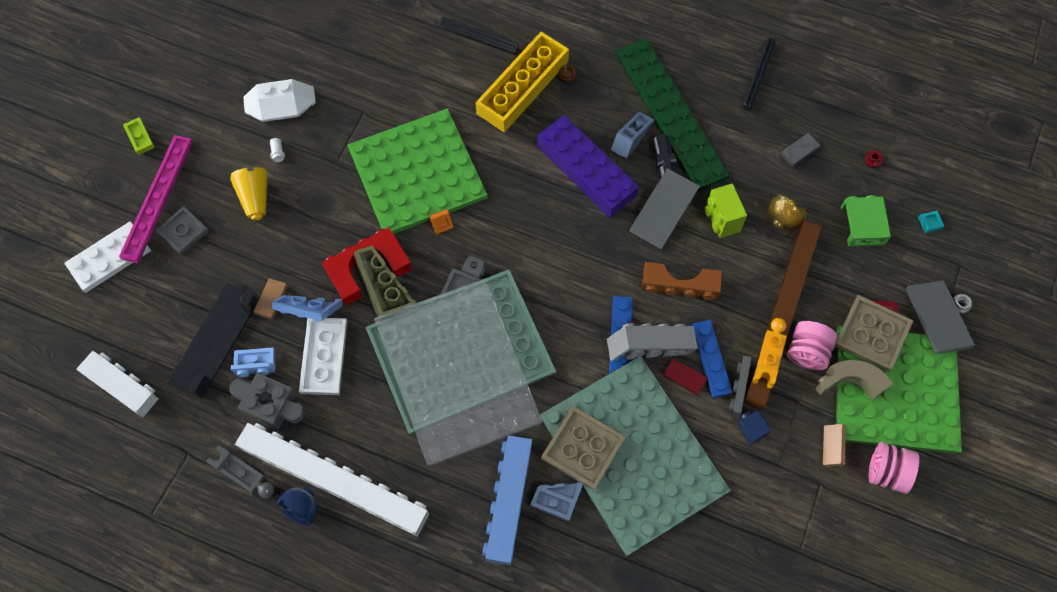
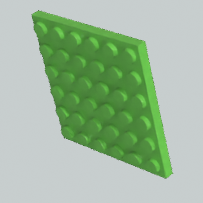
M448 108L347 145L381 229L389 227L393 234L430 221L431 215L446 209L451 213L488 199Z
M838 326L836 328L837 337L842 329V326ZM908 333L893 369L887 372L879 368L889 377L893 385L875 399L871 400L866 392L857 384L842 382L836 385V424L846 425L845 442L878 445L880 442H885L888 446L895 445L899 448L956 454L962 452L957 351L935 355L927 335ZM836 347V363L845 360L864 361Z

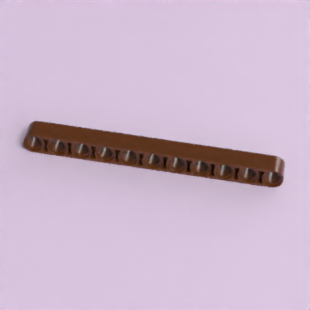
M803 219L767 330L773 332L771 329L772 320L782 318L786 322V329L781 334L788 336L822 225ZM759 352L744 403L764 409L771 389L767 387L768 381L766 378L761 377L757 384L752 382L760 356Z

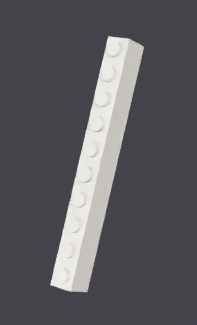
M247 423L235 443L239 449L417 537L429 516L424 504L417 501L413 504L407 501V496L399 492L395 495L389 492L390 488L380 483L376 486L371 483L372 480L364 475L358 477L353 474V470L346 466L339 468L335 466V461L327 457L323 460L318 457V453L311 449H307V451L300 449V444L292 440L288 443L282 440L284 437L276 432L270 434L265 431V427L257 423L254 426Z

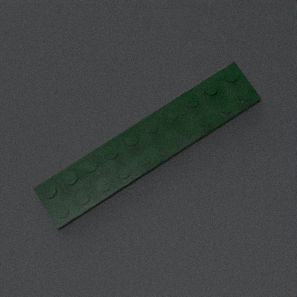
M647 38L616 49L615 55L662 134L669 136L672 152L675 153L676 159L687 178L700 186L698 191L728 179L729 174Z

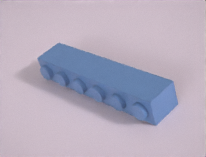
M508 435L507 441H503L501 453H504V459L499 461L498 473H501L500 481H496L494 493H497L496 501H492L490 513L493 514V520L488 522L486 534L490 536L488 543H484L482 554L486 556V562L511 566L532 439Z

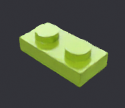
M140 117L123 124L138 155L155 148Z

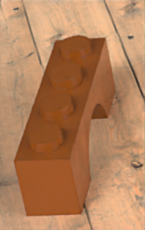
M645 262L641 290L648 293L661 292L669 296L678 294L684 295L687 298L703 297L705 300H714L720 294L722 271L702 269L700 274L691 280H679L667 272L664 264Z

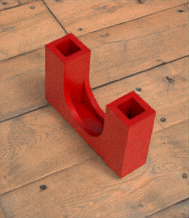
M389 227L377 231L375 235L360 240L358 244L347 247L341 253L330 256L322 262L326 273L346 306L363 297L352 277V270L356 264L354 251L373 246L397 278L412 270L411 262Z

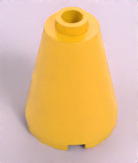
M254 167V171H248V168H243L232 172L230 180L247 218H251L252 221L263 219V216L266 215L267 170Z

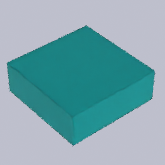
M938 211L918 216L924 233L944 228Z

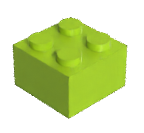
M729 184L711 190L705 212L712 220L713 231L718 234L719 238L740 233L747 214L734 185Z

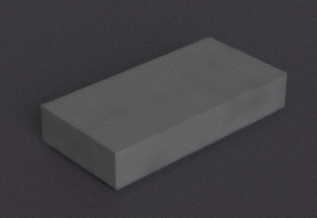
M807 133L781 151L780 155L793 167L819 149L820 144Z

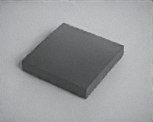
M183 206L155 231L182 256L205 236L209 229Z

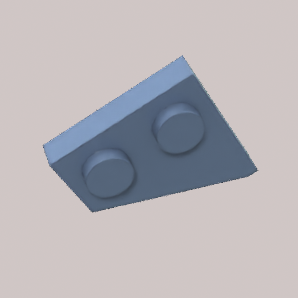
M577 482L576 484L563 483L552 486L540 485L537 487L530 506L569 522L583 484Z

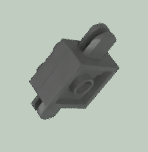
M256 373L251 383L243 379H236L230 384L229 389L232 396L241 400L237 409L247 417L279 430L284 419L292 423H299L304 418L305 410L301 404L294 402L297 396L296 392L287 385L259 373Z

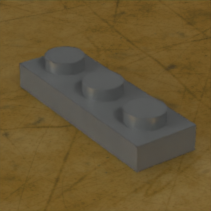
M743 356V361L738 362L736 373L740 374L739 381L735 380L733 392L737 393L735 399L731 398L729 409L733 411L732 418L740 419L751 364V357Z

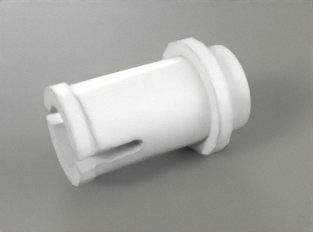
M273 138L270 140L272 152L270 157L274 162H281L285 157V153L282 151L281 140Z

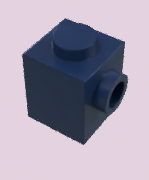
M758 410L754 413H751V411L746 412L740 416L741 420L737 424L749 445L767 437L771 432L766 417L763 414L761 415Z

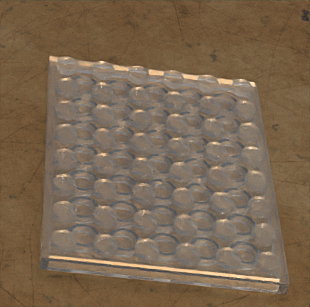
M486 279L374 318L428 467L508 437V435L511 436L542 424L536 404Z

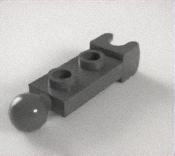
M216 447L217 451L221 454L219 460L207 459L209 465L253 494L257 489L259 496L262 498H270L274 494V486L271 483H262L265 478L264 475L223 447Z

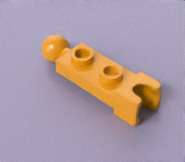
M782 318L772 320L771 329L773 332L766 331L752 381L754 384H757L761 377L767 379L768 388H772L775 384L787 337L781 334L786 329V322Z

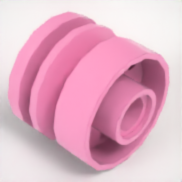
M799 322L793 334L794 340L790 343V348L787 352L788 359L806 369H827L832 356L831 351L834 349L837 340V333L828 326L817 322Z
M880 442L870 461L869 482L874 485L879 483L881 487H886L890 482L892 490L905 494L909 493L918 473V452L902 448L897 454V447L895 445L888 446L887 443Z

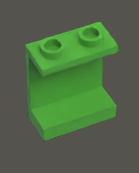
M870 195L858 198L851 196L844 200L841 210H847L851 231L847 239L848 247L885 245L891 235L883 197Z

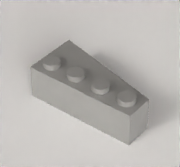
M628 323L607 338L610 361H618V358L626 356L627 360H632L643 355L646 358H653L662 355V353L663 357L688 355L698 349L694 326H685V324L675 326L660 324L652 326V324L648 323L635 326L633 323Z

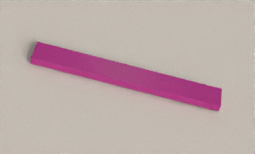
M174 135L119 255L121 260L139 264L193 144L191 138Z

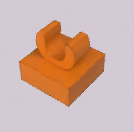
M447 209L430 216L436 234L453 228Z

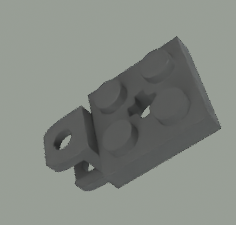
M470 256L466 259L461 269L462 271L453 268L440 297L481 281L484 273L483 260Z

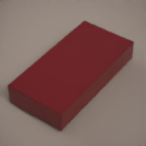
M674 358L663 374V377L697 396L707 380L706 376Z

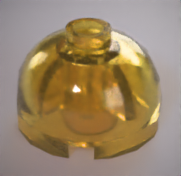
M779 194L774 195L768 207L769 216L774 220L772 224L780 229L783 227H796L808 214L803 207L800 206L798 209L794 201Z

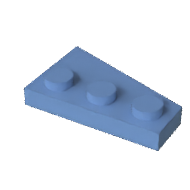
M282 295L271 302L273 310L294 314L297 317L310 318L314 321H323L342 307V299H335V302H325V298L307 300L304 296Z

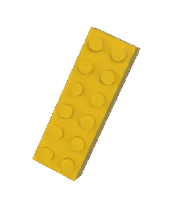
M540 32L476 101L477 115L505 133L559 73V70L567 64L569 49L543 32Z

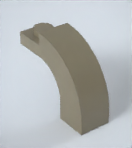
M845 360L835 363L826 371L827 375L818 381L820 384L816 387V391L822 395L839 383L851 382L860 386L873 400L893 385V382L882 370L870 363L860 360Z

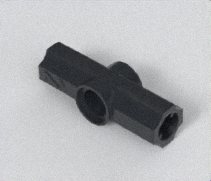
M659 134L653 138L656 153L655 165L661 179L667 168L676 173V156L674 152L672 153L669 136Z

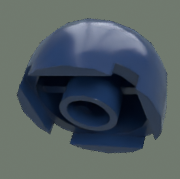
M298 487L290 488L275 503L277 508L280 505L284 508L282 512L284 515L301 525L303 522H307V527L311 526L319 509L318 502L314 497L315 493L307 487L303 489Z

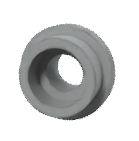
M959 294L953 298L959 313H966L971 309L972 301L969 296Z

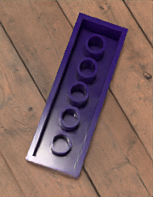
M565 115L537 135V147L610 219L637 197L639 186Z

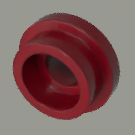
M871 150L865 155V163L870 168L879 167L884 161L883 155L876 150Z

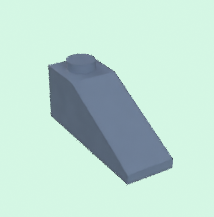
M638 112L617 132L611 150L617 155L627 158L640 143L653 124L654 119Z

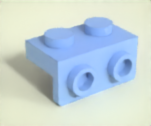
M275 349L234 351V365H231V371L238 377H248L249 374L256 373L265 376L275 372Z

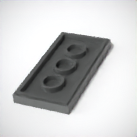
M667 168L630 228L629 233L662 250L700 186Z
M944 280L907 286L908 296L935 355L973 349L975 344Z

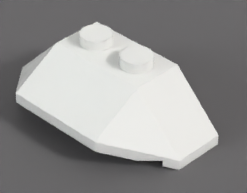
M293 79L257 84L244 96L245 113L262 122L299 117L311 105L313 106L316 103L314 87Z

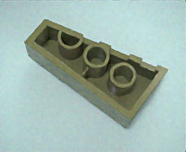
M373 246L354 251L356 266L379 321L418 306L415 300L409 296L405 287L399 283L395 274L389 270L385 261Z

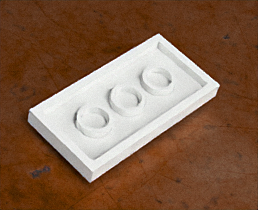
M131 222L123 225L65 262V265L85 293L133 263L119 258L133 224ZM148 245L143 253V256L151 251Z
M326 318L323 321L307 319L299 386L300 394L340 395L347 319Z

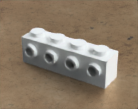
M92 351L77 370L143 418L158 400L153 394L155 390L147 384L144 386L140 385L139 382L141 380L132 373L129 376L124 373L126 369L118 363H115V365L109 363L111 359L101 352L98 355Z

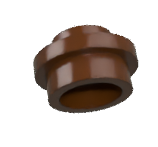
M564 65L559 70V78L564 82H571L576 77V70L571 65Z

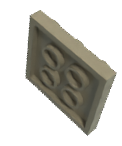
M857 295L837 337L835 347L890 372L893 369L913 320Z
M572 406L541 459L595 491L626 436Z

